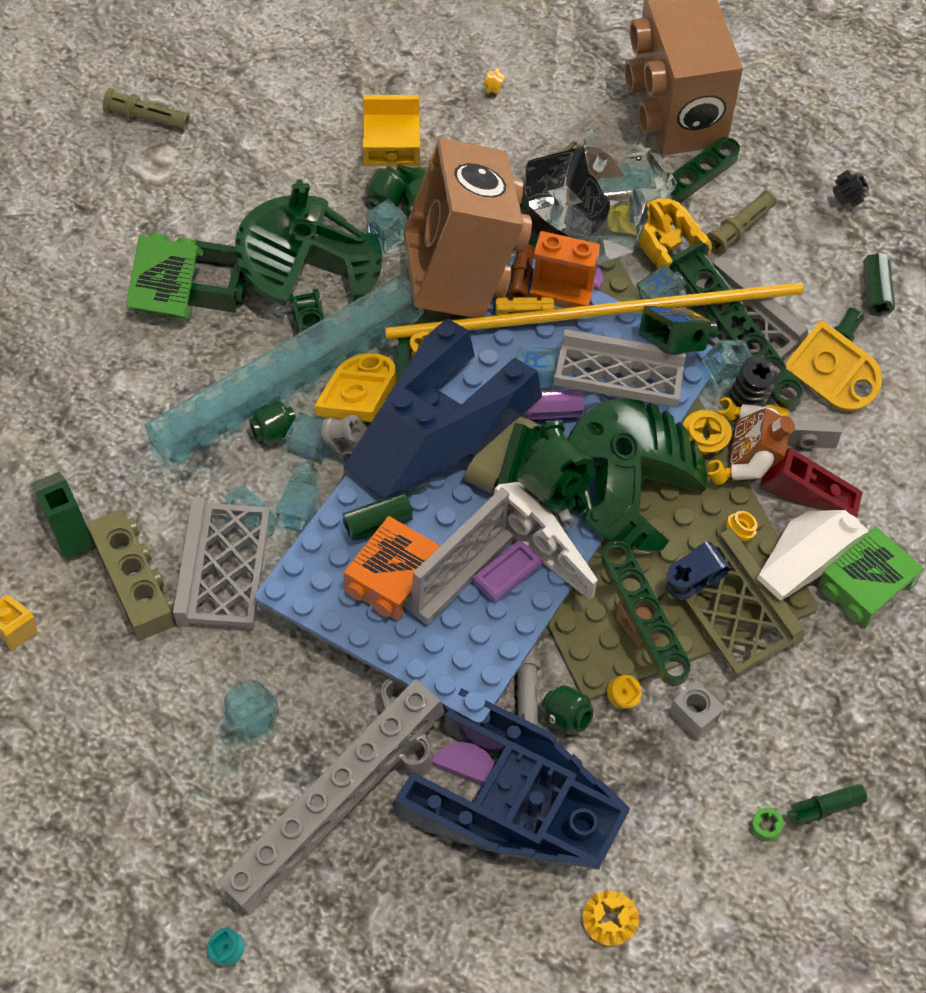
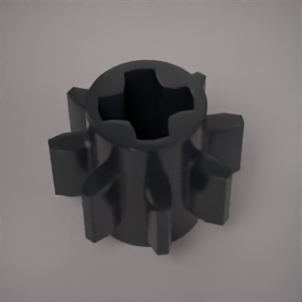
M847 170L837 176V180H835L837 185L833 186V193L840 204L850 203L854 208L865 201L864 198L867 197L865 193L869 191V186L860 172L852 175L850 170Z

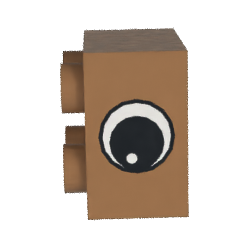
M644 0L642 18L632 19L630 22L631 45L634 53L637 55L636 58L626 59L624 67L628 91L630 93L641 92L643 98L638 108L641 130L644 135L655 134L662 156L706 149L717 140L729 137L743 71L717 0Z
M438 137L403 231L415 307L479 318L485 317L493 297H505L511 281L509 258L513 250L522 252L526 249L532 229L530 215L521 214L520 211L523 182L522 179L513 177L507 151Z

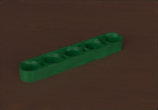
M724 137L714 142L663 179V186L656 190L657 186L655 185L638 197L634 204V218H636L639 208L647 202L663 198L660 196V193L663 191L673 193L674 197L671 199L682 203L737 162L740 151L739 143L729 137ZM729 148L734 154L724 155L719 150ZM703 162L711 163L714 166V168L706 170L703 169L700 166V164ZM690 177L694 180V183L684 184L680 181V178Z
M612 541L606 544L602 554V566L659 677L664 683L671 686L683 684L690 672L691 664L631 548L622 541ZM618 551L624 554L626 560L621 564H614L608 559V554ZM632 578L639 582L640 588L636 591H628L624 589L622 582L625 579ZM640 606H649L653 609L655 615L650 619H642L637 615L636 609ZM657 633L663 634L668 638L669 644L665 647H657L651 642V636ZM669 662H678L683 666L684 672L681 675L673 676L666 671L665 666Z

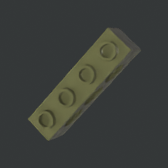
M122 508L87 522L86 524L95 549L137 641L139 642L174 627L172 618L174 603L170 595L163 596L160 590L161 587H164L163 580L158 569L151 570L148 562L152 561L146 544L142 543L139 545L136 537L140 535L134 518L127 519ZM127 545L124 549L116 550L118 546ZM131 571H139L136 575H127ZM146 596L152 597L150 600L146 602L139 601L141 598Z

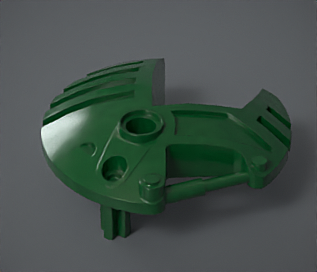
M301 179L296 180V184H292L289 196L274 198L260 204L250 211L241 222L235 240V256L237 257L238 268L245 274V280L260 295L272 302L286 306L304 262L319 269L348 277L353 293V302L363 300L373 290L382 269V250L376 235L373 233L365 234L347 222L346 218L328 207L329 203L326 199L308 195L310 185L309 183L303 184ZM325 217L355 236L323 224Z
M628 398L604 402L583 415L567 437L594 460L591 465L596 467L595 507H593L588 488L582 495L586 512L582 515L583 522L596 535L608 543L614 539L622 541L628 546H636L632 552H659L670 541L639 513L641 477L701 493L707 489V469L694 439L690 441L688 430L681 422L675 424L673 415L665 410L661 416L659 407L652 403L646 405L645 408L643 401Z

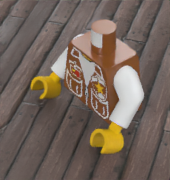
M722 398L719 402L727 409L723 411L717 410V412L724 416L728 422L735 420L737 416H740V419L736 421L729 468H725L720 460H713L707 465L711 471L707 475L716 485L725 483L728 477H732L733 480L748 479L751 482H755L785 457L788 436L794 432L795 424L790 417L779 415L778 411L773 408L743 404L742 407H737L730 398Z

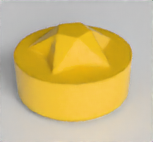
M622 675L613 678L609 682L607 696L614 707L628 709L635 707L639 703L642 690L639 682L634 677Z

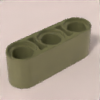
M520 416L475 455L466 470L465 481L494 495L514 424H524L534 429V431H537L540 427L539 424Z

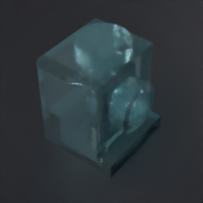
M744 340L719 341L701 360L714 383L720 384L723 380H735L743 362L753 357Z

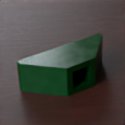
M60 471L30 483L65 561L95 549L94 542L79 506Z

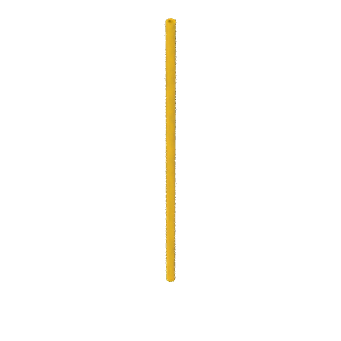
M800 282L452 321L472 331L643 312L644 306L682 308L801 295L804 293L803 283ZM442 322L385 328L386 340L412 337L421 331L431 332Z

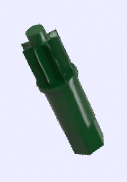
M856 784L824 795H815L810 799L791 804L792 810L787 812V818L790 822L796 820V824L823 819L827 815L866 803L867 793L863 785Z

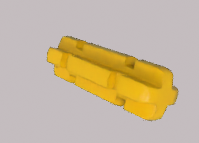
M498 297L495 301L496 315H506L508 312L516 314L552 310L555 307L552 297H541V300H537V297H513L512 300H508V297Z

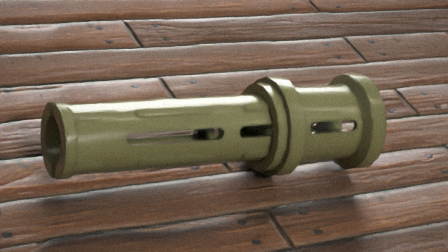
M108 88L104 96L103 111L106 113L111 111L124 114L128 119L140 117L184 131L189 125V113L141 101L140 97L136 94L129 96L116 92L114 88Z
M763 191L735 217L724 219L716 231H710L706 234L712 244L711 252L716 255H723L732 242H738L742 239L744 231L776 205L775 196L770 191Z

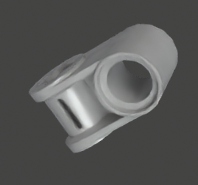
M348 415L345 419L340 420L327 418L322 423L321 434L325 443L346 463L367 427L356 415Z

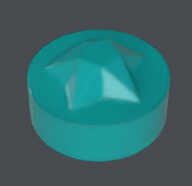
M222 928L216 931L209 939L207 945L209 958L223 967L236 964L241 959L245 949L243 937L230 928Z

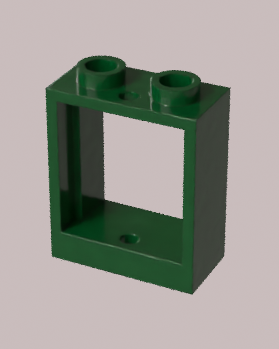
M195 240V245L204 250L203 256L197 255V262L234 267L228 288L192 283L188 306L236 313L239 302H243L245 299L246 285L244 284L245 274L239 270L237 265L235 246Z

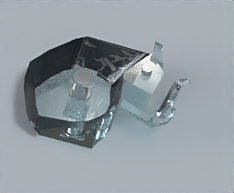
M588 129L582 147L532 159L527 162L523 185L522 213L531 217L532 229L530 238L537 242L540 232L544 231L600 244L597 263L600 264L634 252L649 217L646 202L658 198H667L675 189L677 181L672 173L664 172L649 152L651 148L640 140L637 147L624 153L639 185L638 188L634 189L628 187L625 175L612 156L601 150L595 140L596 129Z

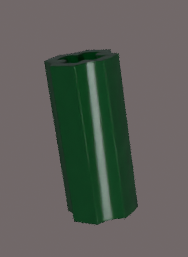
M878 252L874 255H868L863 260L867 307L872 315L881 316L883 314H890L895 309L890 260L887 258V254Z
M402 492L342 513V521L349 539L354 541L374 534L388 516L401 523L413 520V511L406 494Z

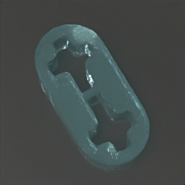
M236 487L230 490L226 496V504L235 505L236 500L240 502L246 500V506L267 507L252 491L244 487ZM272 511L270 513L267 538L272 536L276 529L275 516ZM249 516L241 522L249 532L259 526H256L254 516ZM255 516L259 521L262 520V517Z

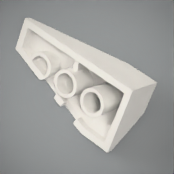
M520 482L499 484L495 488L494 494L501 487L510 493L506 528L514 534V541L517 542L521 539L543 560L544 565L591 600L595 596L598 580L549 508L526 490Z
M846 510L807 511L789 522L759 573L757 580L781 601L820 577L825 569L869 531L860 524L856 517L850 515Z

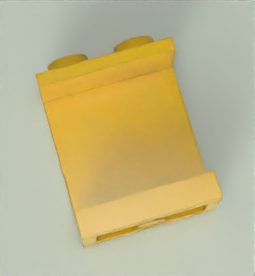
M363 95V166H397V164L420 166L419 95Z

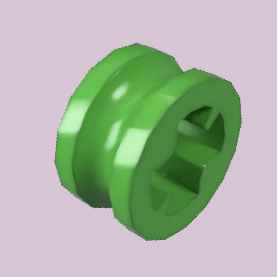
M773 808L758 810L751 823L753 834L757 839L764 842L775 841L780 836L784 827L782 815ZM762 818H767L768 822L770 819L775 822L772 832H767L768 828L765 831L760 828Z

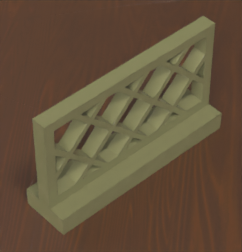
M730 527L721 532L720 538L712 542V544L719 550L733 570L729 571L725 577L739 579L743 584L741 594L722 591L725 581L724 577L720 580L718 590L704 588L698 592L716 596L713 611L701 609L697 606L698 593L684 601L738 677L787 646L791 645L794 647L804 641V628L785 601H780L757 580L762 569ZM746 590L749 592L751 596L745 595ZM721 598L739 601L736 615L718 612ZM743 602L759 606L761 609L759 620L740 616ZM764 615L769 620V622L763 621ZM706 617H711V622H710V623H709V621L707 620ZM716 619L734 622L731 637L716 633L714 630ZM739 623L757 627L755 641L736 638ZM761 629L776 630L781 640L773 645L759 643ZM723 642L730 643L729 649H727ZM734 644L753 648L751 658L738 664L732 656ZM757 649L763 650L756 654Z

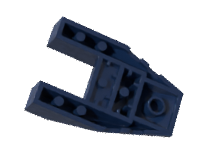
M446 318L424 338L343 466L344 471L384 498L404 493L424 483L423 478L438 470L442 473L454 467V462L468 455L472 458L475 457L476 454L483 450L542 397L538 371L514 357L464 403H458L437 389L474 358L475 354L469 330Z
M461 688L457 695L465 697L469 692ZM485 700L484 707L490 709V714H487L485 719L480 722V725L456 714L455 710L449 708L445 715V732L466 743L479 746L489 755L497 758L498 761L474 803L412 772L395 800L396 816L426 832L487 851L599 870L630 811V807L600 778L597 780L582 765L583 762L574 753L571 755L557 741V737L553 733Z

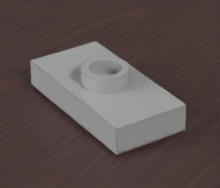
M793 420L795 430L789 434L787 446H800L805 449L815 447L837 448L842 434V423Z

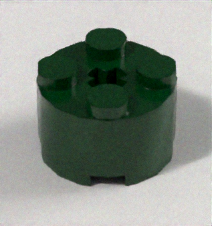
M556 436L549 440L540 438L532 446L531 457L517 475L518 481L526 490L551 511L559 512L569 507L566 502L576 493L581 497L586 492L595 475V469L591 467V463L594 460L564 436Z

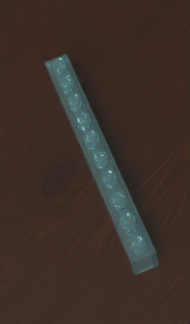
M401 273L147 422L144 426L149 441L168 466L175 462L183 461L193 451L213 443L217 437L225 432L238 428L245 420L252 417L254 409L290 397L299 388L315 382L329 370L338 368L345 360L358 353L366 352L371 345L383 338L386 339L385 328L405 326L416 322L424 314V309L414 306L411 283Z

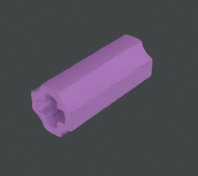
M578 389L542 391V397L522 416L529 420L582 417L584 412L583 391Z

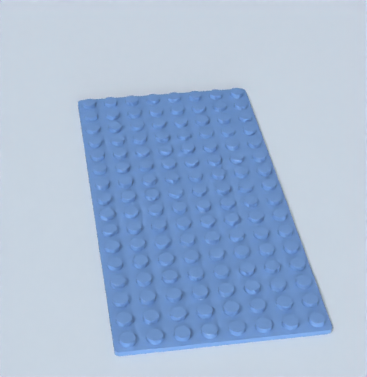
M516 254L509 262L511 266L515 264ZM533 259V264H532V268H533L534 270H535V261H536L535 259ZM532 279L531 281H529L527 297H529V292H530V288H531L533 279ZM593 289L589 305L621 301ZM498 297L492 298L485 317L497 316L495 301ZM555 306V307H554V309H562V308H563V307H558V306ZM643 312L472 330L469 332L475 357L437 390L462 404L514 357L525 363L527 353H535L537 358L547 353V356L537 360V365L547 366V368H533L538 371L541 391L572 389L553 385L565 329L654 344L639 336ZM707 344V348L704 351L686 352L678 407L652 403L659 407L661 416L662 412L666 410L673 415L675 424L683 422L723 361L724 352ZM533 355L528 356V365H534ZM590 367L583 369L587 373L593 372ZM569 373V374L564 375V376H570V377H577V376H576L575 374H573V373ZM621 373L613 374L618 379L625 377ZM603 378L597 380L598 382L607 383ZM651 378L645 380L649 384L655 383ZM635 384L628 385L631 388H639ZM665 389L659 391L660 393L670 394ZM583 391V415L599 404L623 398ZM643 401L646 408V405H648L650 402ZM581 417L534 419L531 421L539 424V426L551 421H560L564 424L565 431L563 434L567 438ZM468 455L454 462L453 468L444 473L438 470L423 478H428L423 484L404 492L411 504L413 520L402 524L440 546L493 496L465 481L466 470L473 458ZM591 465L595 469V475L588 488L593 507H595L596 467ZM347 473L255 593L256 602L407 687L417 679L441 700L444 708L448 710L451 708L456 711V714L480 725V722L485 719L487 714H490V709L484 707L485 700L496 705L573 586L542 564V567L496 604L471 583L428 626L404 607L403 617L400 621L390 616L384 617L372 605L363 600H355L344 589L343 572L374 534L354 541L350 540L342 521V513L384 499V497ZM641 477V484L645 479L644 477ZM572 508L573 515L571 517L575 522L571 528L568 526L567 521L564 522L568 529L565 533L588 565L604 540L583 522L582 515L586 512V509L582 513L575 514V510ZM513 541L503 552H505L508 548H510V547H511L513 544H515L516 542ZM461 688L469 692L465 697L458 695Z

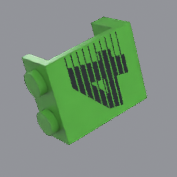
M149 233L148 237L139 236L126 307L133 311L191 320L193 309L188 306L196 257L197 255L203 256L204 250L195 245L196 241L179 237L177 242L166 240L167 236L158 233Z
M875 526L823 571L818 587L827 599L835 601L845 610L849 619L859 623L866 629L870 626L875 613L904 588L909 591L917 584L924 568Z

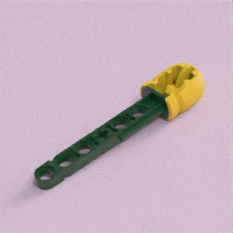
M658 198L647 202L639 209L634 220V234L640 247L651 262L656 265L660 273L663 272L670 280L678 277L690 294L732 290L708 258L712 250L711 241L705 233L701 232L698 224L679 202L668 198ZM684 237L690 244V247L670 257L668 250L664 246L672 250L682 244L681 238ZM707 277L712 280L713 284L708 288H701L696 282L700 278ZM742 301L729 302V307L724 310H718L712 304L700 305L710 321L716 322L744 361L753 356L763 357L779 368L778 382L770 396L780 407L786 409L796 408L801 403L803 394L800 382L791 371L787 373L786 364L743 309L745 305ZM732 323L737 325L743 324V333L745 334L743 339L742 333L737 327L732 329ZM750 343H758L762 346L763 350L758 354H751L746 350V346ZM784 388H792L797 392V396L794 399L786 400L781 397L780 391Z

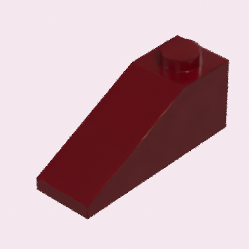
M791 447L787 448L785 457L765 473L760 486L786 501L821 511L846 510L856 518L863 491Z

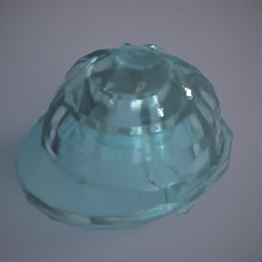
M250 680L236 685L224 697L225 725L236 733L249 738H257L269 732L275 724L279 713L276 693L270 692L258 680Z

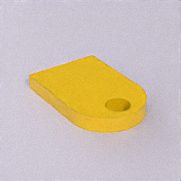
M822 319L785 363L787 372L791 371L797 380L829 404L843 411H857L869 406L878 396L882 384V374L877 362ZM859 382H866L871 386L872 392L866 397H860L854 392V386Z
M376 353L356 355L342 362L314 405L316 416L345 419L348 415H356L361 421L372 422L397 382L394 362L389 357Z

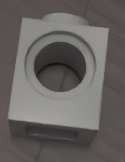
M696 680L689 687L683 685L671 697L673 702L669 714L698 742L721 722L725 707ZM696 705L701 708L702 712H692L687 706Z

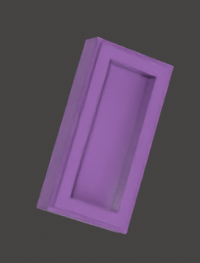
M520 539L473 576L472 583L496 604L542 567L543 560Z

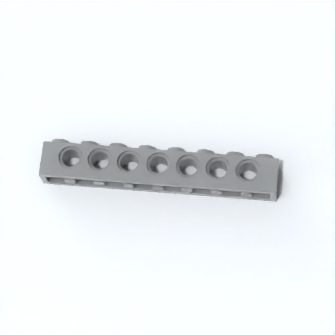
M415 679L217 882L251 914L445 713L441 700Z

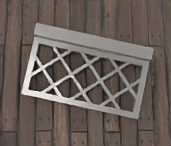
M722 255L713 263L732 290L759 287ZM703 277L696 284L704 288L712 280ZM686 291L683 295H690V293ZM773 298L742 301L745 305L743 309L751 319H760L765 323V330L761 332L768 342L769 338L781 337L788 343L782 349H775L782 360L795 348L797 349L807 337L808 328ZM722 303V310L726 309V304ZM702 309L701 312H697V314L709 319ZM718 331L717 336L714 339H708V342L715 348L722 350L724 356L740 369L744 360L740 358L741 356L737 350H731L726 346L727 337L722 331ZM741 331L742 338H744L745 334L743 333V331ZM746 346V350L751 354H758L763 350L747 349Z
M565 329L553 385L678 407L686 352L668 353L652 344ZM590 367L593 372L587 373L583 369ZM569 373H573V374H575L577 377H570V376H564V375L569 374ZM621 373L625 377L618 379L613 374ZM603 378L607 383L598 382L597 380ZM651 378L655 383L649 384L645 380ZM635 384L639 388H631L628 385ZM665 389L670 394L660 393L659 391Z
M503 487L413 572L412 593L403 603V607L427 626L472 583L473 576L495 560L514 541V534L506 528L510 493Z
M192 497L173 609L177 627H190L191 623L254 627L257 609L255 593L260 588L271 513L270 507L206 503L205 497ZM213 513L227 514L231 521L218 530L212 524ZM249 516L262 517L261 525L251 532L241 523ZM237 526L245 536L231 545L223 535ZM219 539L227 549L213 559L207 552V548ZM251 541L257 548V553L245 561L237 550ZM233 554L241 565L227 574L220 567L219 563ZM215 568L223 578L211 587H208L202 580L203 575ZM247 570L253 577V581L241 590L233 579ZM228 583L237 594L222 603L214 593ZM208 597L218 606L209 614L197 613L198 604ZM242 599L249 606L247 617L233 616L228 608Z

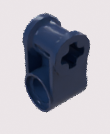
M705 542L669 567L668 592L675 599H689L709 585L723 579L731 567L712 542Z

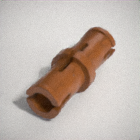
M530 244L527 245L524 251H516L515 264L511 266L512 279L508 291V297L511 300L513 297H527L529 281L533 279L534 275L532 264L535 248Z

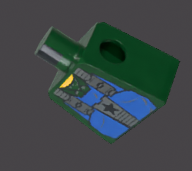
M644 306L639 336L668 353L704 351L707 348L708 339H714L717 336L718 327L716 322L710 321L692 310L657 306Z

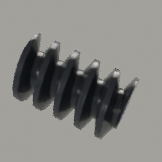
M753 356L746 359L733 382L728 398L737 407H742L743 404L765 407L778 382V372L775 366L763 357Z

